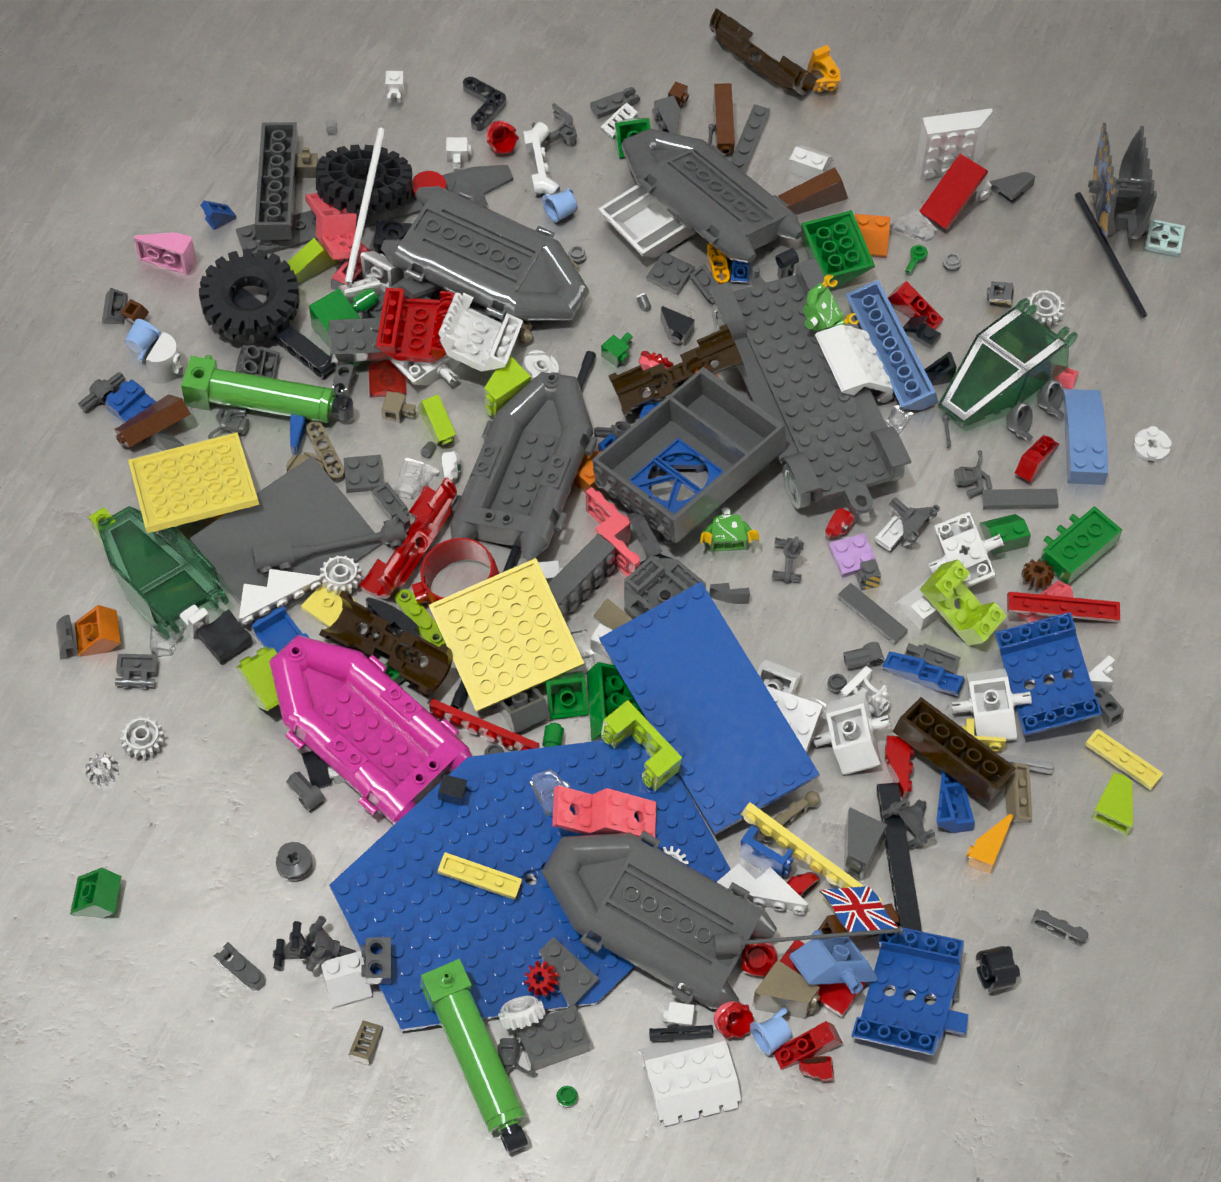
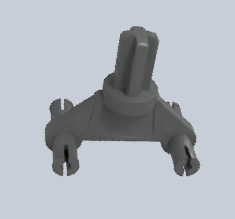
M896 497L890 501L889 506L901 516L900 520L903 524L904 537L901 545L907 547L916 542V538L919 536L917 530L924 521L927 522L937 516V512L940 511L938 505L924 508H908Z
M794 537V539L787 538V540L775 538L774 545L784 546L783 554L786 560L785 571L773 570L772 578L783 579V582H789V580L801 582V574L791 573L793 560L799 557L804 546V542L799 540V537Z
M904 798L900 802L892 803L890 808L884 810L882 814L886 819L894 814L899 815L916 835L913 840L908 842V847L911 846L910 849H914L918 845H925L927 840L935 837V832H932V829L925 832L922 819L924 818L926 801L919 799L914 805L909 806L910 801Z
M319 916L316 923L310 926V932L306 937L307 942L313 943L315 940V951L311 953L310 961L306 965V969L311 972L314 971L317 964L329 958L333 959L336 956L341 957L356 952L353 949L341 946L340 941L333 940L322 928L326 922L324 916Z

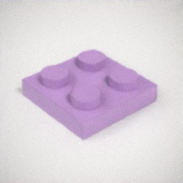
M865 533L829 543V549L842 578L857 573L861 562L876 560Z

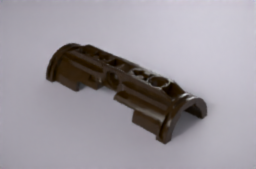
M716 8L714 10L709 28L718 36L722 44L788 90H795L800 95H806L813 90L815 81L818 78L784 55L780 62L749 41L754 34L719 9ZM761 55L760 61L756 62L757 57Z
M724 324L719 327V331L698 339L699 347L680 354L683 362L668 369L665 368L662 362L644 371L641 365L618 375L616 372L608 375L621 403L623 415L627 417V414H633L632 410L671 394L692 377L696 369L700 370L704 365L714 375L733 366H736V368H739V365L743 366V360L728 325ZM712 361L719 362L716 368L709 367ZM650 390L651 395L649 397H642L644 391Z
M343 590L341 591L339 596L342 599L343 610L336 623H333L327 629H321L320 636L325 639L333 638L348 647L354 646L369 655H373L376 650L383 651L390 655L386 664L400 671L399 675L419 685L418 690L425 694L432 693L440 687L452 665L453 653L450 648L443 644L438 647L422 637H416L403 630L400 637L390 633L387 629L389 626L388 621L371 613L368 608L353 601L350 594ZM363 624H366L368 627L365 634L360 633V627ZM376 633L380 635L379 639L372 636V634ZM410 651V653L416 655L415 659L409 657L406 652ZM423 657L428 658V664L425 667L420 665Z

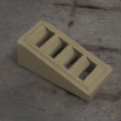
M363 1020L348 1054L349 1060L369 1065L383 1026ZM367 1027L376 1030V1032L371 1033L364 1030ZM366 1035L369 1037H373V1039L369 1040L366 1038H362V1036ZM360 1042L370 1044V1046L360 1045ZM358 1049L365 1050V1051H367V1053H366V1054H365V1053H361V1052H358L357 1050H358Z

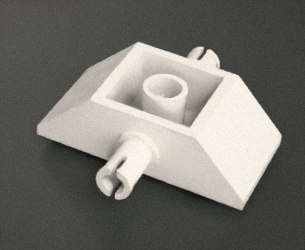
M447 353L444 357L433 363L391 359L392 363L413 385H430L441 377H444L450 385H453L459 379V376L452 370L458 367L461 362L449 357Z
M970 511L934 526L945 555L943 558L929 562L932 573L941 564L958 559L970 572L968 577L962 581L967 588L996 576L987 554L990 550L1004 546L1000 534L987 540H981Z
M1005 669L966 674L970 698L965 701L951 702L953 714L973 713L976 736L1006 738V741L1017 740L1014 706L1032 704L1030 691L1012 694Z
M867 692L828 702L826 716L829 732L814 735L815 746L818 748L819 746L832 743L833 751L843 775L880 766L881 761L875 732L876 730L892 727L889 714L872 719Z

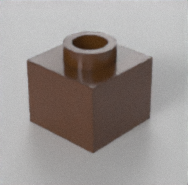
M675 81L668 92V97L674 95L680 108L683 103L686 104L688 101V86Z
M130 299L120 314L127 321L134 323L136 319L144 320L149 311L142 304Z

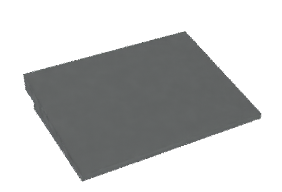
M311 456L256 493L259 505L226 513L192 536L190 542L191 546L202 557L203 563L241 606L244 584L267 587L269 573L261 574L260 570H255L251 554L252 547L289 539L292 546H313L373 534L375 532L316 459ZM377 540L312 553V555L292 563L289 569L280 570L279 566L272 567V569L320 576V568H323V563L328 562L329 558L347 556L349 559L353 558L354 563H356L381 546L383 542ZM310 589L304 592L305 594L298 599L292 598L288 600V603L284 605L287 610L290 609L291 607L299 603L301 600L312 594L315 590L312 591ZM278 607L271 609V611L267 615H269L274 609ZM259 615V616L253 618V619H254L253 621L255 622L256 620H258V619H260V618H264V617H266L267 615H265V616H260V615Z

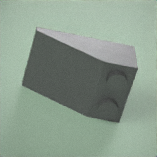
M536 687L496 703L507 724L515 733L523 731L550 717L546 700Z

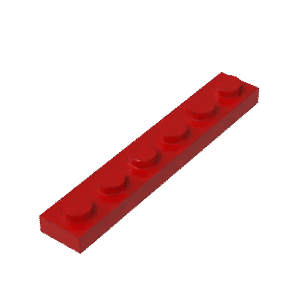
M1009 591L1007 593V612L1043 616H1057L1071 612L1072 618L1119 622L1120 602Z
M432 699L429 704L430 713L436 719H446L455 727L460 726L467 729L471 734H479L490 742H498L507 749L519 751L540 748L538 742L435 699Z

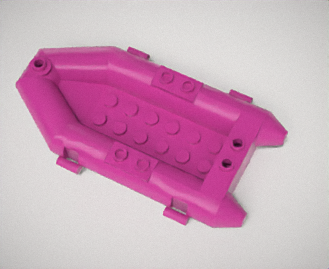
M297 635L269 661L283 723L290 730L285 737L299 750L306 745L363 796L358 803L372 815L380 811L393 824H396L442 780L444 774L447 775L449 772H452L466 758L472 756L469 747L457 737L459 731L446 719H443L441 722L438 721L384 672L387 670V667L374 655L367 658L361 651Z

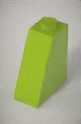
M313 238L287 263L290 265L291 270H294L297 282L300 285L333 267L338 261L333 260L323 245Z
M439 394L422 400L417 410L437 445L440 443L447 445L453 442L452 439L456 436V433Z
M1114 772L1093 812L1092 819L1127 836L1133 826L1132 780L1128 779L1124 774Z

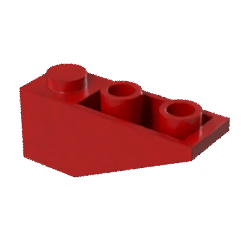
M908 281L896 287L887 297L889 302L900 313L909 318L927 316L926 325L933 329H936L944 320Z
M1043 435L1022 455L1014 473L1031 482L1042 470L1059 446V443L1054 441L1053 438Z
M887 735L884 763L894 783H898L900 796L904 799L907 797V793H911L912 781L909 780V775H912L913 763H910V757H913L914 748L899 736Z
M825 1021L782 1045L773 1053L781 1070L799 1064L802 1059L825 1054L843 1044L835 1026Z

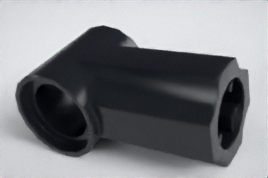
M793 248L775 256L778 265L777 277L781 279L793 275L794 264L799 262L798 255Z

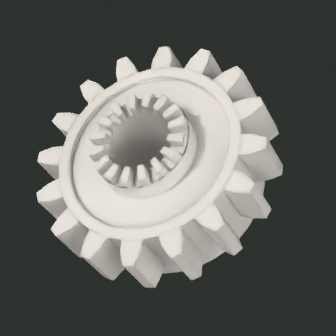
M1038 290L1037 293H1032L1031 297H1027L1024 306L1025 315H1029V321L1034 320V325L1040 323L1041 327L1044 324L1050 327L1051 323L1056 325L1058 320L1061 321L1065 310L1063 308L1064 302H1061V297H1058L1054 292Z
M336 556L329 558L328 562L323 563V568H320V582H322L323 588L327 587L328 593L332 590L335 595L342 590L352 593V588L357 589L358 583H361L362 572L359 569V564L354 563L353 558Z
M140 716L138 719H131L129 724H125V730H121L122 737H120L123 750H127L129 756L134 753L135 759H138L140 755L143 756V759H146L147 754L153 757V751L160 752L159 745H164L163 738L165 736L162 726L157 724V720L151 721L150 717L142 718Z
M521 996L506 1002L498 1016L502 1027L506 1029L512 1027V1030H515L517 1027L523 1029L526 1025L530 1027L531 1023H538V1019H543L545 1010L542 1001H538L533 996Z

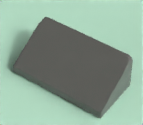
M113 288L109 289L105 296L102 323H124V317L120 312L126 305L127 293Z

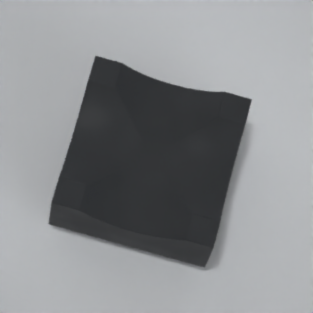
M229 609L212 623L197 629L198 638L220 664L253 643L249 632L241 626Z

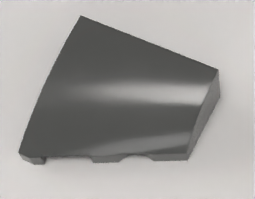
M64 615L56 623L60 660L68 659L67 649L74 648L70 615Z

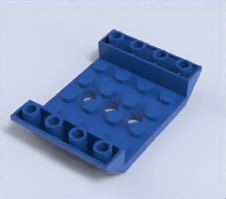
M1071 612L995 632L1012 694L1028 691L1031 694L1032 704L1016 705L1025 736L1102 716L1077 638ZM1067 672L1074 675L1071 679L1063 678V675ZM1048 677L1055 680L1052 684L1044 683V680ZM1029 682L1036 685L1033 689L1025 688V685Z
M903 928V933L900 935L899 933L881 934L879 938L880 951L874 969L878 979L870 983L861 1017L856 1018L851 1037L934 1056L941 1045L961 972L964 940ZM888 988L896 990L892 996H887L884 992ZM909 992L916 995L913 1000H906L904 997ZM927 997H934L936 1001L934 1004L928 1005L925 1003V999Z

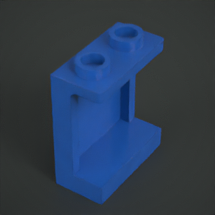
M285 606L274 609L269 615L256 620L252 625L253 635L263 647L274 648L277 653L297 635L309 638L287 614Z
M751 825L741 839L739 858L762 872L767 871L771 867L781 878L787 877L792 870L793 850L789 848L786 854L781 856L757 841L758 828Z

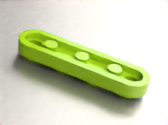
M407 589L397 592L395 596L397 607L419 626L420 637L438 647L441 644L446 646L436 622L423 605L417 603L413 592Z

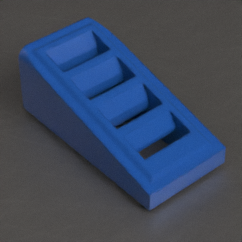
M293 414L290 415V447L292 456L298 455L306 430L304 416Z

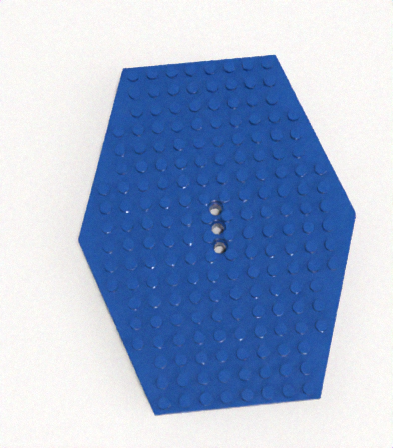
M633 736L626 738L616 748L611 744H606L604 740L470 756L449 774L450 776L467 780V788L462 805L438 799L440 782L329 885V888L361 952L362 944H366V938L391 937V984L377 985L400 1031L422 1029L436 1025L441 1026L436 1012H431L422 992L420 978L422 974L457 959H460L471 983L470 992L483 1020L499 1017L498 1014L501 1013L500 1010L506 1002L521 996H533L538 1001H542L545 1012L568 1008L567 1002L557 985L553 984L554 992L548 990V996H543L542 993L540 996H535L534 992L528 991L530 985L524 984V981L529 979V977L524 976V973L531 972L528 966L532 965L535 967L536 961L541 962V964L543 963L539 951L553 937L599 978L598 982L575 1004L576 1008L577 1006L598 1004L636 966L602 946L596 952L582 944L580 940L583 935L573 929L541 872L561 837L584 836V834L552 826L554 787L563 786L592 795L608 788L655 801V838L660 840L657 848L663 851V847H666L667 851H670V846H673V852H676L679 848L681 850L679 855H686L682 859L683 861H688L686 865L717 882L731 869L678 773L656 791L651 787L648 788L642 781V773L645 771V762L651 757L648 755L646 748L642 744H638ZM570 806V811L575 815V809ZM634 813V818L639 822L638 815ZM641 840L642 842L648 844L649 846L654 847L653 845L647 843L646 841ZM444 853L521 878L522 883L516 899L513 900L438 874V868ZM533 879L536 881V884H527L526 880ZM379 947L371 949L373 954H379L382 951ZM374 967L371 969L372 974L377 975L380 974L382 970L378 967ZM540 976L539 980L544 981L545 977Z

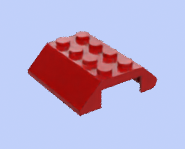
M386 288L376 348L397 361L433 363L444 357L446 351L440 341L441 337L438 332L455 294L449 291H440V300L405 298L404 289Z

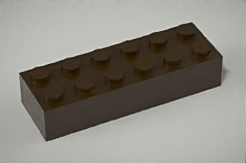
M922 697L899 718L893 730V733L987 804L1005 787L1016 770V767Z

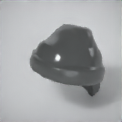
M1049 380L1037 392L1038 405L1047 409L1048 413L1054 414L1058 418H1063L1064 413L1058 410L1063 399L1062 385L1058 380Z
M1020 402L1006 415L1007 428L1016 432L1017 436L1023 437L1027 441H1031L1033 438L1032 435L1027 433L1033 418L1030 405L1026 402Z

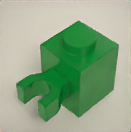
M627 332L620 340L613 334L601 345V356L616 368L622 363L625 364L630 357L629 352L630 346L633 343L631 341L633 336Z

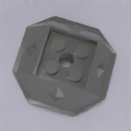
M650 556L624 579V611L634 619L667 601L661 598L670 599L699 582H702L706 588V583L677 559Z

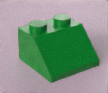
M1016 514L980 522L979 524L986 540L998 534L1001 536L1004 546L990 550L992 555L1028 547L1031 537L1025 520Z
M583 671L564 673L545 682L550 719L589 715L586 681Z
M99 868L79 876L70 914L73 916L104 918L114 914L117 908L116 902L121 888L122 876L104 868Z

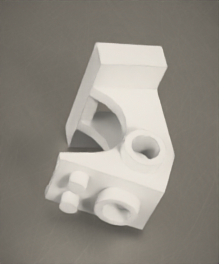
M866 666L841 690L839 699L867 692L872 696L871 701H869L871 715L879 717L891 705L890 695L886 685H883L881 690H877L869 683L872 670Z

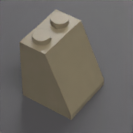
M777 960L755 990L752 1008L776 1013L779 1009L785 1007L788 1012L784 1015L805 1019L809 1013L812 1015L819 1005L817 1002L820 998L818 995L820 987L809 985L802 975Z

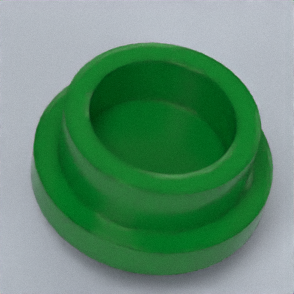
M563 1086L557 1091L556 1098L560 1105L570 1107L576 1103L578 1094L572 1086Z

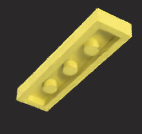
M1098 728L1085 744L1086 747L1150 791L1163 775L1158 769Z
M444 853L437 872L438 874L513 900L516 899L522 883L521 878L448 853Z

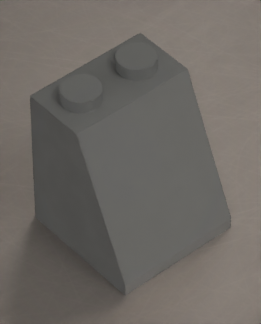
M851 807L848 810L845 824L844 872L854 879L863 880L883 842L887 824Z

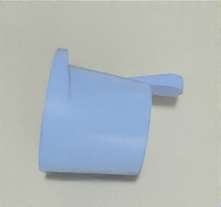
M570 188L554 195L546 194L542 197L544 210L553 222L557 223L577 211V202Z
M136 319L125 337L124 343L132 351L140 354L138 359L143 361L148 348L154 341H158L161 333L150 323L142 319Z
M785 1007L779 1009L772 1018L760 1024L757 1022L750 1024V1030L756 1044L766 1055L772 1054L792 1038L788 1024L781 1017L788 1012Z

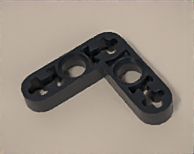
M466 77L463 80L464 92L484 102L471 117L472 129L482 131L506 106V95L475 77ZM481 91L489 92L487 95L480 94ZM487 109L493 110V112L490 114H487L484 111Z

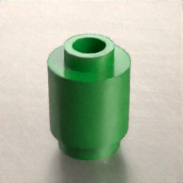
M370 288L352 298L354 302L351 304L357 313L361 311L363 314L375 306L376 302L380 299L374 290Z
M558 723L546 725L542 742L543 747L562 745L564 728Z

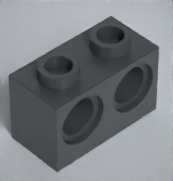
M391 937L366 938V944H362V957H366V965H361V977H366V984H391ZM379 947L382 951L379 954H373L371 949ZM378 967L382 972L375 975L371 973V969Z

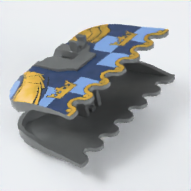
M1103 123L1095 156L1093 181L1089 180L1088 183L1089 193H1094L1093 201L1094 205H1096V218L1105 237L1113 238L1116 231L1120 228H1127L1128 237L1130 239H1138L1147 228L1157 198V192L1154 191L1155 181L1152 180L1153 172L1152 169H1149L1150 158H1147L1148 148H1145L1146 137H1143L1144 126H1140V129L1131 140L1121 162L1119 178L1116 179V177H1113L1114 166H1111L1112 155H1109L1110 145L1106 132L1107 127L1106 123ZM1133 209H1136V210H1135V215H1130V214H1117V213H1115V212H1126V211H1131V210H1133Z

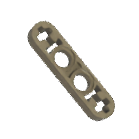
M312 421L306 427L308 438L317 456L322 460L325 472L334 483L341 482L345 477L344 467L323 425L318 421ZM312 429H316L318 431L319 436L316 437V434L314 431H312ZM319 442L327 443L323 448L317 446ZM327 456L334 457V460L331 462H326L324 458ZM333 467H335V470L337 473H339V475L333 473Z

